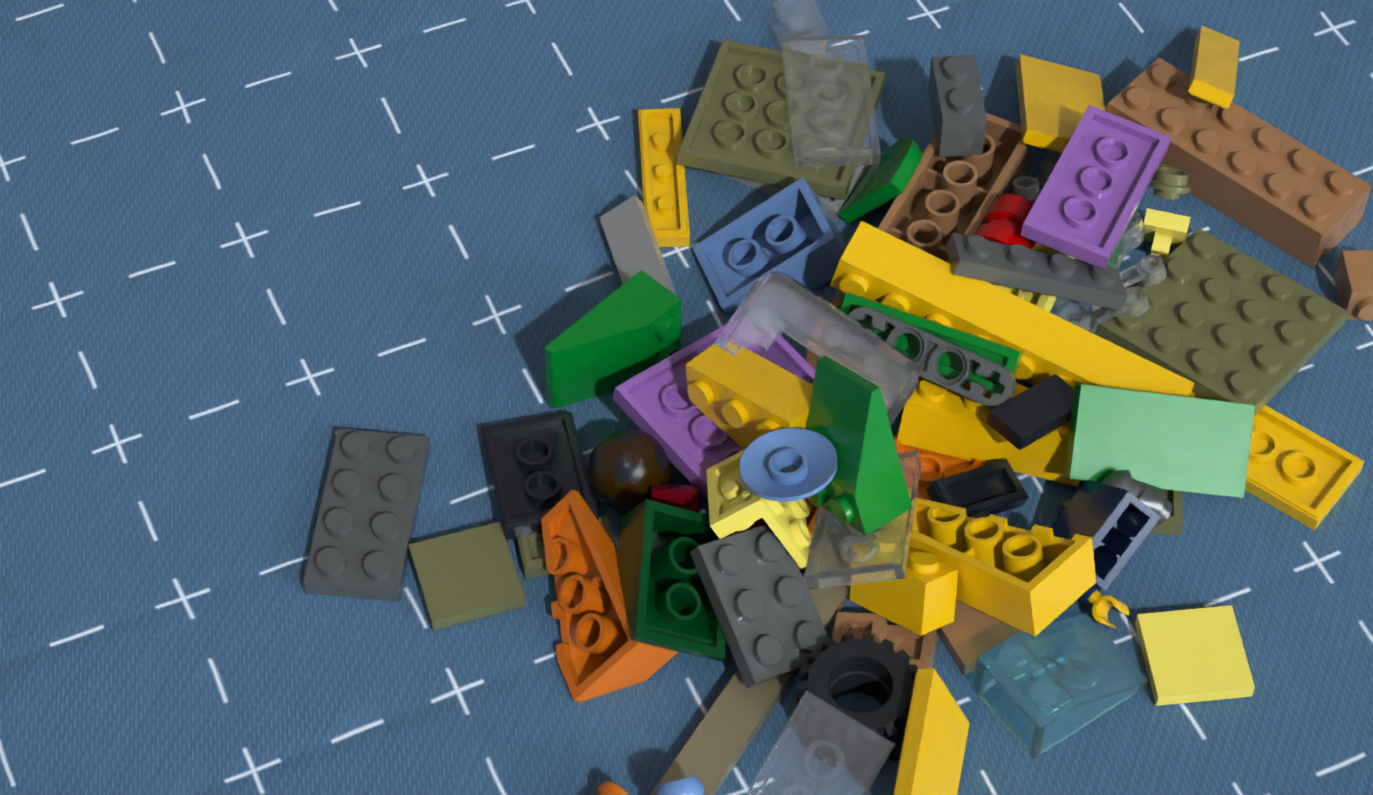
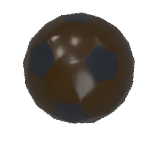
M621 429L603 437L591 451L587 473L590 487L602 503L614 510L630 512L645 499L651 500L652 484L669 483L671 467L662 445L653 436L637 429Z

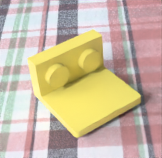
M744 450L706 469L710 527L720 539L735 531H743L749 528L755 521L763 518L799 567L802 569L810 565L809 545L813 543V540L806 526L805 517L809 516V509L804 499L777 502L763 499L750 492L743 484L739 471V462Z

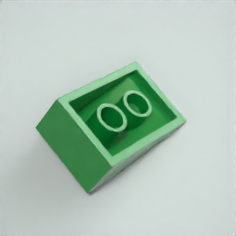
M640 270L544 347L547 404L555 409L612 393L618 385L680 351L681 299L647 273Z
M821 357L817 360L806 429L823 435L833 444L837 453L838 466L831 482L818 493L808 497V499L814 506H821L835 515L837 520L843 525L848 524L867 536L912 509L911 500L880 387L829 357Z

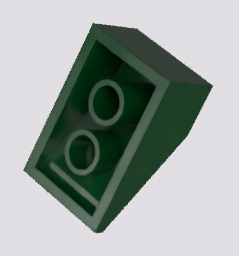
M645 499L621 518L617 566L631 640L717 661L725 659L726 638L690 554L697 546L720 539L710 527L709 515Z

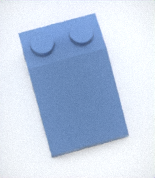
M802 177L692 248L721 308L727 313L822 286L833 278L839 260L847 246L824 203Z

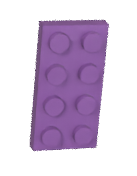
M1089 105L1025 219L1021 236L1105 270L1168 150L1171 137Z

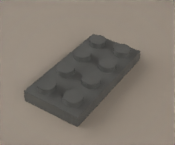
M349 429L337 430L303 580L305 593L400 602L409 558L408 544L412 543L431 448L429 437Z

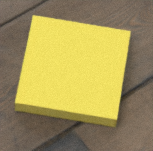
M1232 605L1137 614L1135 626L1156 706L1252 697L1255 686Z

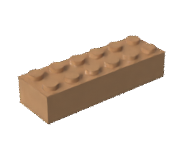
M1157 58L1108 103L1106 112L1171 137L1168 150L1161 163L1176 166L1189 173L1188 182L1191 184V194L1311 269L1362 220L1372 185L1234 102H1231L1229 108L1224 109L1189 94L1190 76L1161 58Z

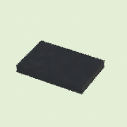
M572 412L481 427L482 441L506 540L541 533V518L571 490L580 493L599 521L598 509L593 490L589 484L587 468Z

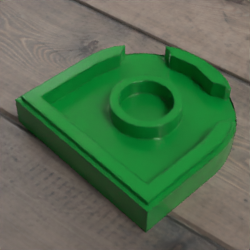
M906 137L887 148L866 169L837 214L847 223H852L903 193L922 159V151L918 148V144L912 138Z

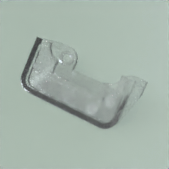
M782 272L764 274L753 284L715 341L716 345L735 356L741 349L750 345L762 346L768 350L772 343L782 333H785L820 358L827 356L880 387L890 426L913 394L919 381L917 365L907 354L791 276Z

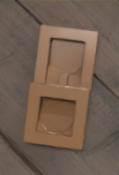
M837 612L832 633V639L836 643L841 642L842 635L853 634L854 639H863V634L874 635V642L882 643L886 639L894 643L893 651L898 652L903 649L910 656L909 665L916 664L918 669L933 668L938 642L936 630L920 636L900 625H888L886 618L876 613Z

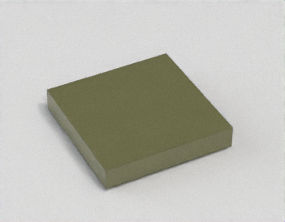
M500 521L408 544L410 558L433 631L526 607V597Z

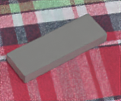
M634 195L600 216L599 219L622 283L624 284L642 270L677 296L643 202Z

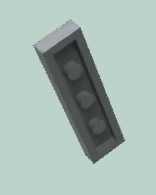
M952 233L946 245L953 275L1121 310L1127 298L1118 269L1108 264L1104 270L1090 263L1072 259L1064 254H1047L1030 250L1019 244L1006 245L989 241L978 235L965 236Z

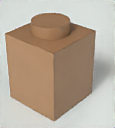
M1373 250L1342 251L1334 277L1340 307L1348 311L1346 320L1372 321Z

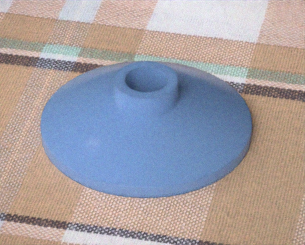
M803 428L778 429L758 437L748 445L740 458V476L746 488L763 499L777 502L797 501L818 493L831 482L837 471V453L833 444L826 437L815 431Z

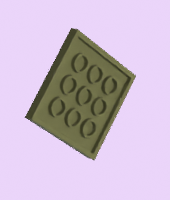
M723 39L678 151V165L785 188L803 177L816 194L846 200L885 85L886 72Z
M1198 227L1127 295L1121 310L1112 309L1097 323L1096 335L1194 382L1195 384L1191 392L1203 399L1255 405V416L1345 324L1348 311Z

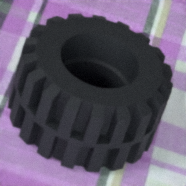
M853 634L842 635V640L839 643H836L831 638L823 642L822 652L814 649L808 655L807 664H802L799 671L795 723L797 731L802 732L801 741L806 748L815 746L814 756L822 762L830 758L833 760L832 767L843 770L845 764L853 765L854 772H865V765L871 764L875 770L885 767L886 758L896 762L900 759L913 685L918 668L916 664L909 665L910 656L903 649L898 652L893 651L894 643L886 639L882 643L874 642V635L863 634V639H854ZM848 693H863L875 698L883 706L870 712H853L841 707L834 700Z

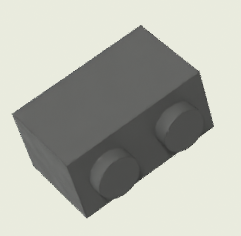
M975 55L932 57L928 98L938 156L982 155L987 117Z

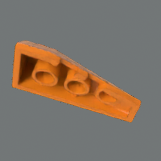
M571 490L541 518L547 572L554 575L557 601L551 603L552 618L559 620L562 640L561 644L556 645L557 662L573 700L583 702L647 681L674 657L678 651L631 640L617 566L618 549L580 493Z

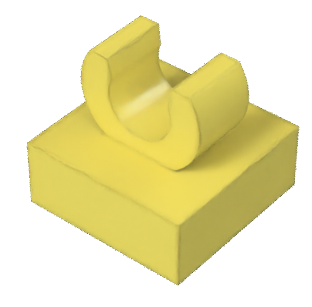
M1147 208L1140 240L1153 242L1149 260L1163 262L1168 257L1170 246L1178 247L1186 240L1190 217Z

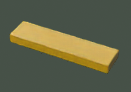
M1203 25L1201 26L1195 39L1188 88L1189 94L1224 109L1229 108L1235 96L1240 41Z
M680 108L639 109L638 126L643 205L659 248L690 246L685 166L678 165V151L683 141Z

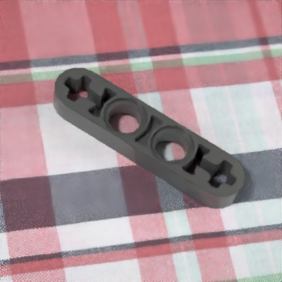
M872 307L856 308L845 319L843 326L844 335L854 347L976 402L988 406L1000 405L1011 399L1015 393L1017 385L1015 376L1011 369L1005 365L884 311ZM870 315L873 317L871 325L883 332H889L890 324L895 326V329L887 337L885 351L880 349V346L885 341L884 339L877 336H866L864 340L860 338L861 330L856 327L858 320H867ZM905 333L915 335L920 341V353L913 360H905L897 352V341ZM947 352L956 353L963 362V370L955 379L945 378L939 371V360ZM974 361L980 363V367L975 371L977 374L984 377H992L996 372L1001 374L999 382L1005 386L1004 392H995L989 397L986 395L988 387L976 380L971 381L970 389L964 386V383L972 375Z

